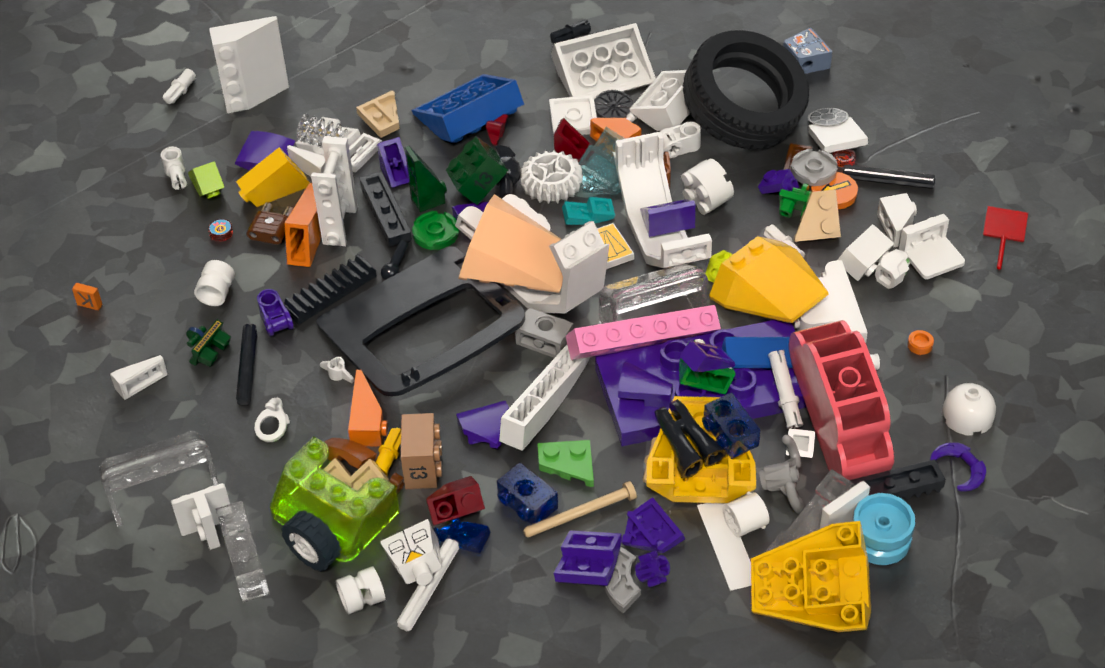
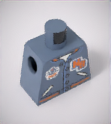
M808 28L783 42V46L797 59L805 74L826 70L831 67L832 50L812 28Z

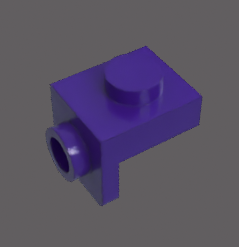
M790 169L766 172L758 186L762 194L779 192L781 189L792 192L793 187L799 188L797 179L793 176Z

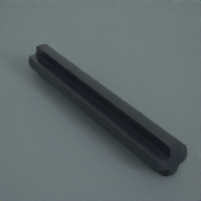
M847 164L843 167V173L855 180L923 188H934L935 175Z
M245 324L242 330L236 400L239 405H249L251 402L257 329L254 324Z

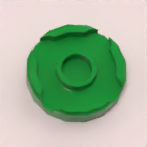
M438 211L424 213L414 221V226L412 227L413 239L420 247L429 250H440L449 247L455 243L459 236V229L455 226L457 220L446 212L444 214H438Z

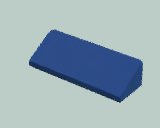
M790 337L724 338L722 349L735 362L736 365L733 368H772L768 354L773 351L778 353L779 350H784L788 368H793L789 352Z

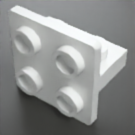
M223 483L189 495H183L171 501L182 536L198 531L201 541L207 540L210 550L220 547L215 525L234 518L226 487Z

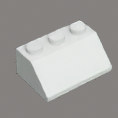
M686 70L662 71L630 108L631 113L656 131L680 125L690 114L683 93V79Z

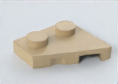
M836 189L810 193L806 209L800 219L799 228L793 238L794 242L841 237Z

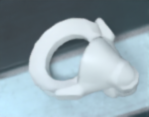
M278 397L272 398L265 404L267 409L260 413L255 422V433L264 442L279 440L286 432L287 424H290L288 415L284 413L282 400ZM268 417H275L279 420L278 430L271 435L263 434L261 432L262 422Z

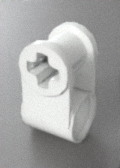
M686 122L660 131L664 137L663 154L665 151H668L670 158L695 152L701 146V128L695 122Z

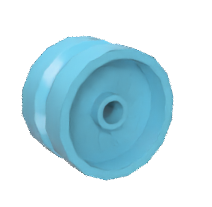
M877 493L862 499L854 510L853 521L861 522L868 562L877 565H889L899 562L907 555L912 542L915 528V514L912 508L902 498L892 494Z

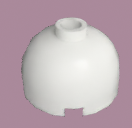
M963 383L954 387L947 394L942 408V416L944 415L947 426L955 432L964 435H973V432L981 431V434L985 433L992 427L996 414V404L991 393L983 386L974 383Z

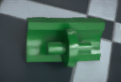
M804 183L801 189L793 187L792 192L781 189L779 193L780 216L790 218L795 209L802 211L801 219L811 193L809 191V184Z

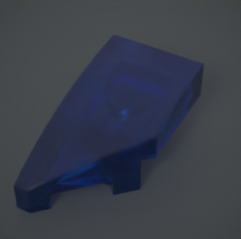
M459 518L452 519L451 524L441 529L433 528L439 541L444 543L446 539L450 538L458 542L460 549L479 554L491 533L487 525L470 522L461 523Z

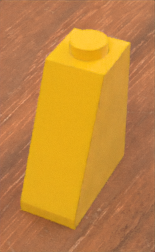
M280 147L236 181L241 189L238 192L245 202L251 201L256 207L303 190L310 183L303 171Z

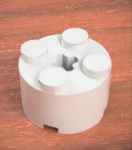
M706 159L681 175L685 187L682 191L685 199L695 200V204L702 215H706L732 198L734 189L731 180L726 182L723 176L726 174L725 170L714 159Z

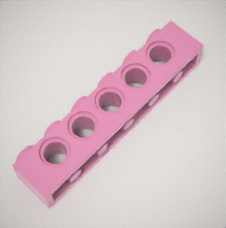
M711 305L574 328L565 337L570 358L575 360L659 344L672 339H683L720 330L721 327L716 307Z

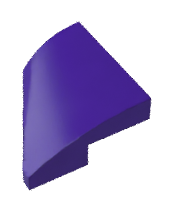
M629 362L623 363L618 398L644 400V406L661 408L664 406L670 408L669 403H671L673 384Z

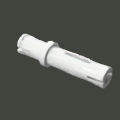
M779 350L778 353L773 351L768 354V358L770 359L780 398L778 404L783 409L787 429H792V426L794 428L801 427L803 422L798 408L800 401L799 397L795 396L784 355L785 352L784 350Z

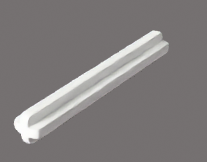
M450 538L444 541L440 548L442 567L440 570L431 573L433 578L429 584L418 585L397 620L400 629L410 631L459 550L457 541Z

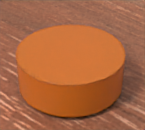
M917 330L909 335L907 346L911 352L925 355L931 352L934 338L926 331Z

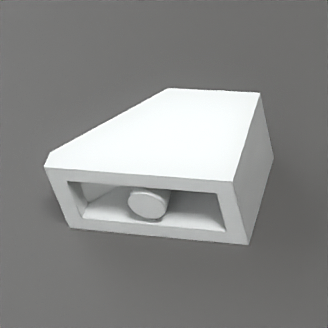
M907 193L883 197L879 200L877 215L888 238L894 243L893 248L900 245L902 228L913 225L914 216L917 214L916 205L914 202H911Z

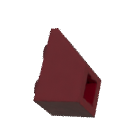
M472 476L446 483L426 498L433 525L485 509L479 483Z

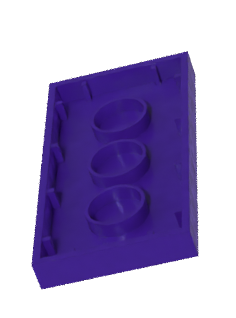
M771 320L595 356V370L621 446L651 441L654 437L658 436L661 429L654 414V411L660 407L644 406V400L618 398V388L624 362H629L673 384L671 402L674 396L727 397L738 422L783 413V409L778 404L780 398L772 368H733L736 375L726 394H721L680 384L679 361L681 358L680 354L689 341L701 339L705 344L722 348L725 337H790L791 333L795 332L792 323ZM788 368L795 396L799 397L798 408H807L794 369Z

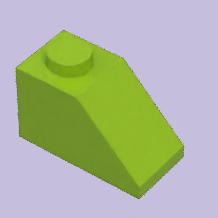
M215 161L196 167L188 172L200 197L206 195L208 199L220 195L219 190L224 188V184Z

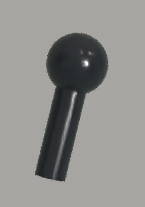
M400 240L390 263L385 264L381 268V277L384 280L400 272L398 266L408 247L407 242Z

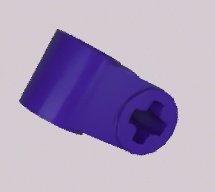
M273 289L261 291L257 296V301L268 335L271 337L274 336L275 332L283 329H293L291 316L278 292Z

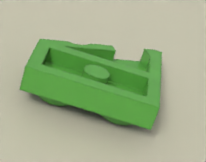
M590 440L537 443L539 471L557 474L567 480H571L573 477L585 481L586 486L594 487Z

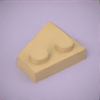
M393 90L356 107L357 114L380 138L400 129Z

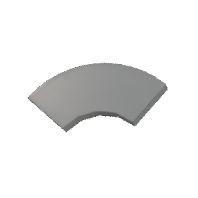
M620 546L614 572L608 586L604 585V589L613 605L624 614L640 597L641 589L633 582L631 570L636 563V556Z

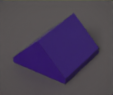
M684 199L640 208L649 237L695 228V200Z

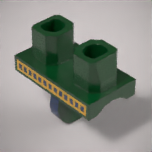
M217 319L207 332L204 326H200L199 329L196 327L188 329L186 332V336L189 339L187 345L190 348L193 347L191 351L193 356L190 358L189 363L196 366L198 362H201L209 367L212 366L218 357V352L210 347L215 345L221 350H225L231 340V336L222 330L223 322Z

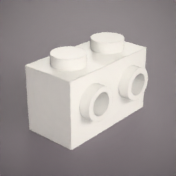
M872 224L846 248L838 260H842L845 270L859 281L864 275L869 277L876 270V263L880 262L889 253L888 251L894 243Z

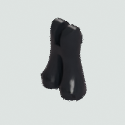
M678 399L669 403L676 421H674L664 406L654 411L656 420L674 452L681 479L695 475L702 469L703 463L705 467L713 466L726 456V451L699 426L686 406ZM686 436L692 441V443L694 444V446H695V448L697 449L698 453H697L696 450L693 448V446L691 445V443L689 442V440L686 438Z

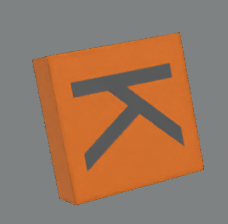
M75 283L72 291L77 305L99 311L103 304L98 288Z

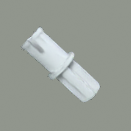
M185 69L178 79L172 81L171 87L163 95V99L167 104L174 103L181 94L187 92L188 86L196 79V75L192 70Z
M773 224L765 228V237L790 245L797 249L804 258L805 253L792 242L790 236L784 235Z

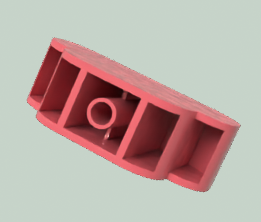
M845 320L792 332L789 339L792 366L833 480L836 483L891 470L894 464V452L889 435V407L867 345L860 332L851 331Z

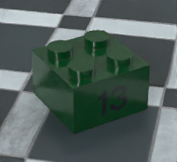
M475 136L472 141H469L464 146L463 151L458 157L451 160L446 172L457 191L478 205L508 170L497 152Z

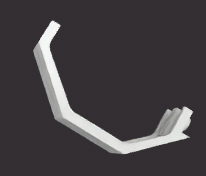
M656 132L615 141V152H613L626 217L646 264L667 268L711 258L712 239L709 234L688 238L685 230L652 237L648 235L640 208L672 202L663 161L664 137L662 133Z
M588 221L583 227L570 232V234H567L565 238L557 243L549 245L563 276L562 287L559 293L527 289L526 286L514 285V287L505 286L504 283H500L526 308H532L545 313H566L603 290L609 244H604L594 221Z

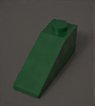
M410 146L405 147L410 196L419 212L421 213L445 204L447 188L444 181L438 179L432 169Z

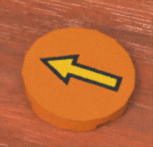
M837 172L835 179L826 185L811 186V192L836 189L838 209H845L851 206L857 197L858 186L855 180L841 172Z

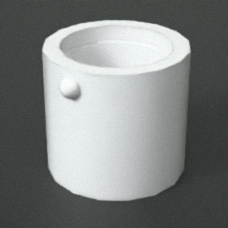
M748 491L747 495L723 506L725 521L736 537L744 536L759 528L765 529L766 525L769 524L767 508L761 497L755 492L751 493Z

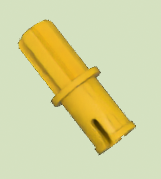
M392 428L384 445H381L378 449L379 455L375 463L386 476L393 460L399 456L398 449L401 445L400 428Z

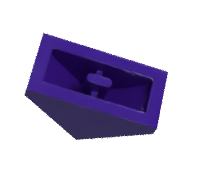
M400 137L378 143L380 168L390 187L408 183L406 156Z

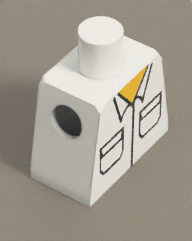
M428 519L380 541L389 560L406 584L416 581L419 585H427L432 581L433 576L431 573L440 570L442 567L438 538Z

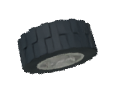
M300 510L281 528L282 537L292 553L300 561L304 562L305 565L314 570L324 571L341 555L340 552L342 550L335 534L320 518H317L312 513Z

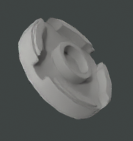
M812 149L798 152L793 157L791 172L797 181L802 184L807 183L809 186H823L835 179L838 170L837 160L833 155L819 149L818 152L812 151Z

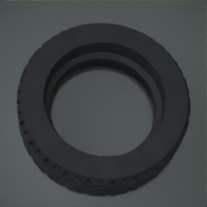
M725 31L705 40L694 55L683 79L684 99L695 121L707 133L719 141L743 149L768 148L785 140L803 116L809 102L808 81L797 59L780 43L752 31ZM722 67H734L755 74L771 88L777 99L779 110L766 113L754 112L733 103L717 86L713 70Z

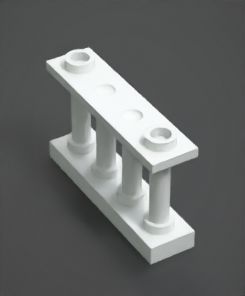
M324 136L322 141L326 164L324 173L311 174L322 243L324 245L346 246L347 241L343 219L346 212L356 213L358 208L348 138Z

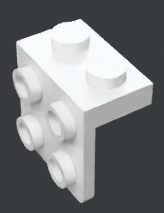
M945 214L902 228L899 250L908 253L910 263L924 279H930L960 268L965 263L963 256L946 238L949 219Z

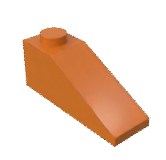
M356 370L348 427L349 438L351 441L363 446L380 447L383 443V436L388 435V421L383 420L382 409L362 370Z

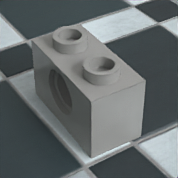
M528 308L525 312V322L515 331L516 344L555 358L567 345L565 335L574 329L573 323L546 314L543 311Z

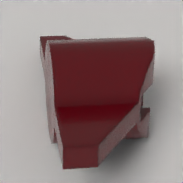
M503 114L496 120H490L486 123L492 146H497L499 139L502 138L508 115Z

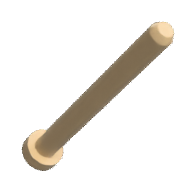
M630 481L623 483V488L525 527L523 530L524 535L532 537L625 498H628L629 501L637 498L635 488Z

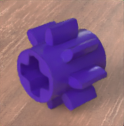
M655 550L638 557L640 562L636 564L635 572L641 582H647L648 587H653L667 581L665 576L670 573V564L665 556H658Z

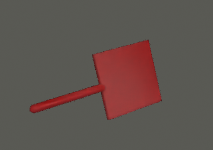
M987 207L983 235L1001 238L997 261L998 270L1002 268L1006 239L1024 242L1028 218L1027 212Z

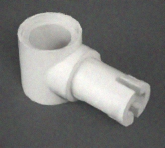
M177 147L165 148L161 152L164 171L171 178L174 189H179L178 184H181L183 189L186 187L187 181L184 176L185 165L181 150Z

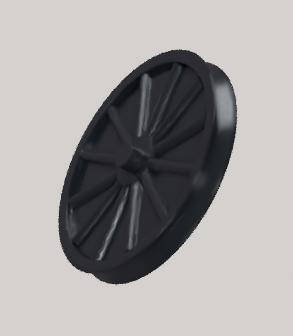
M619 90L603 91L594 100L596 115L599 118H627L626 116L631 112L630 108L633 105V100L628 94Z

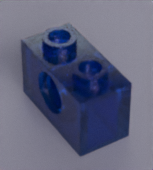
M520 462L497 480V497L503 505L510 506L515 510L519 518L525 522L528 521L530 524H535L545 520L558 509V492Z

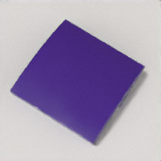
M251 131L235 161V165L250 171L279 147L289 157L287 147L288 145L294 146L295 140L274 133Z
M570 530L561 546L563 556L554 571L555 582L608 586L618 559L622 541L621 534Z

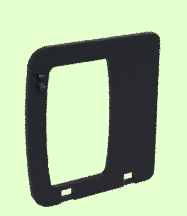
M450 246L322 314L317 319V326L358 370H362L365 378L378 392L392 397L403 395L438 378L503 340L525 322V311L496 282L483 283L476 279H458L461 269L457 265L464 262L465 255L458 248ZM464 288H472L501 315L499 319L457 346L399 375L391 374L364 346L373 337L402 319ZM504 299L508 304L501 306L498 302Z

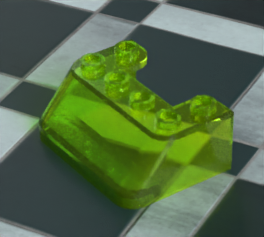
M314 436L285 464L270 503L271 514L282 525L300 510L314 514L329 527L340 543L342 551L336 560L341 562L351 561L400 512L396 486L383 478H372L358 491L354 490L320 468L329 456V449L325 442Z

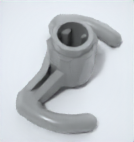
M784 435L782 442L788 449L790 459L783 463L764 466V469H761L759 472L760 481L764 491L774 492L781 490L787 496L792 509L800 514L804 511V502L797 494L795 487L796 482L800 481L798 469L802 464L801 456L794 439L790 435Z

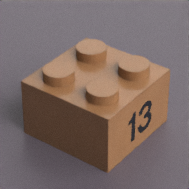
M434 413L402 414L401 463L405 489L437 488V477H442L440 424H435Z

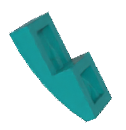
M589 197L587 203L564 201L562 206L567 225H585L588 221L600 223L615 218L612 200L608 198Z

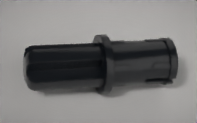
M587 19L572 25L566 24L565 28L550 34L551 42L555 44L575 39L577 36L589 33L591 26Z

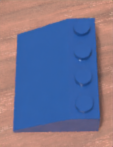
M482 74L413 109L412 113L440 139L455 143L462 140L463 136L468 133L480 131L481 126L485 125L488 121H494L503 114L515 113L518 107L524 105L516 80Z

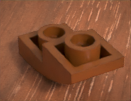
M330 438L317 444L315 448L326 459L333 461L335 458L340 461L345 459L349 465L357 469L369 459L374 461L377 453L371 449L343 438Z

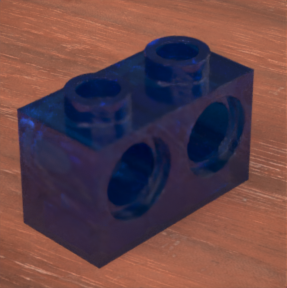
M732 392L704 405L703 425L708 432L711 431L717 443L720 444L731 459L759 446L761 430Z

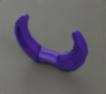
M961 443L939 445L932 452L930 460H937L942 456L948 455L957 458L961 457L971 467L970 479L966 483L958 485V491L974 490L984 482L986 466L983 461H979L970 452L971 448Z

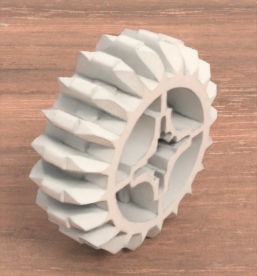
M545 150L544 154L536 152L535 157H529L528 161L524 162L523 168H521V185L525 194L530 195L531 199L537 198L539 203L543 200L547 201L548 204L551 201H556L558 204L561 199L567 201L568 196L574 197L575 193L579 192L583 181L581 165H579L577 159L572 158L571 154L565 156L564 151L556 153L554 150L552 153H548Z

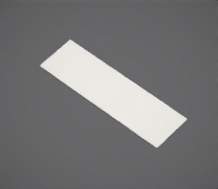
M704 503L697 505L730 591L751 586L750 559L741 537H736L731 532L723 515V506L727 503Z

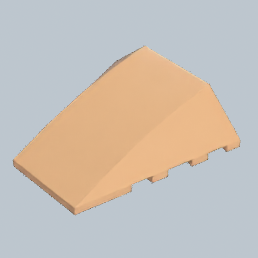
M494 194L487 203L470 242L458 279H476L483 283L497 282L504 283L505 286L514 287V285L526 286L527 289L559 293L562 287L563 276L549 245L557 243L561 238Z

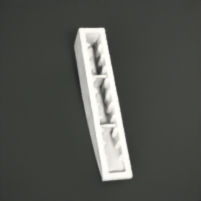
M566 345L501 417L499 441L523 451L561 405L591 357L571 360L568 345Z

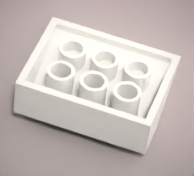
M276 16L209 28L227 113L249 110L289 88Z
M636 23L555 43L551 52L556 71L570 97L593 95L595 100L597 95L603 91L619 90L626 92L651 85L656 79Z

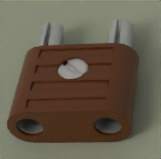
M265 203L262 210L256 213L246 235L252 240L280 244L285 236V221L293 208L288 206L283 214L270 212L272 208L270 203Z

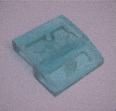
M606 127L595 146L591 144L588 146L579 164L610 185H616L619 179L613 152H615V141L626 138Z

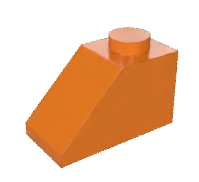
M592 118L590 120V137L612 152H615V141L641 136V128L626 118Z

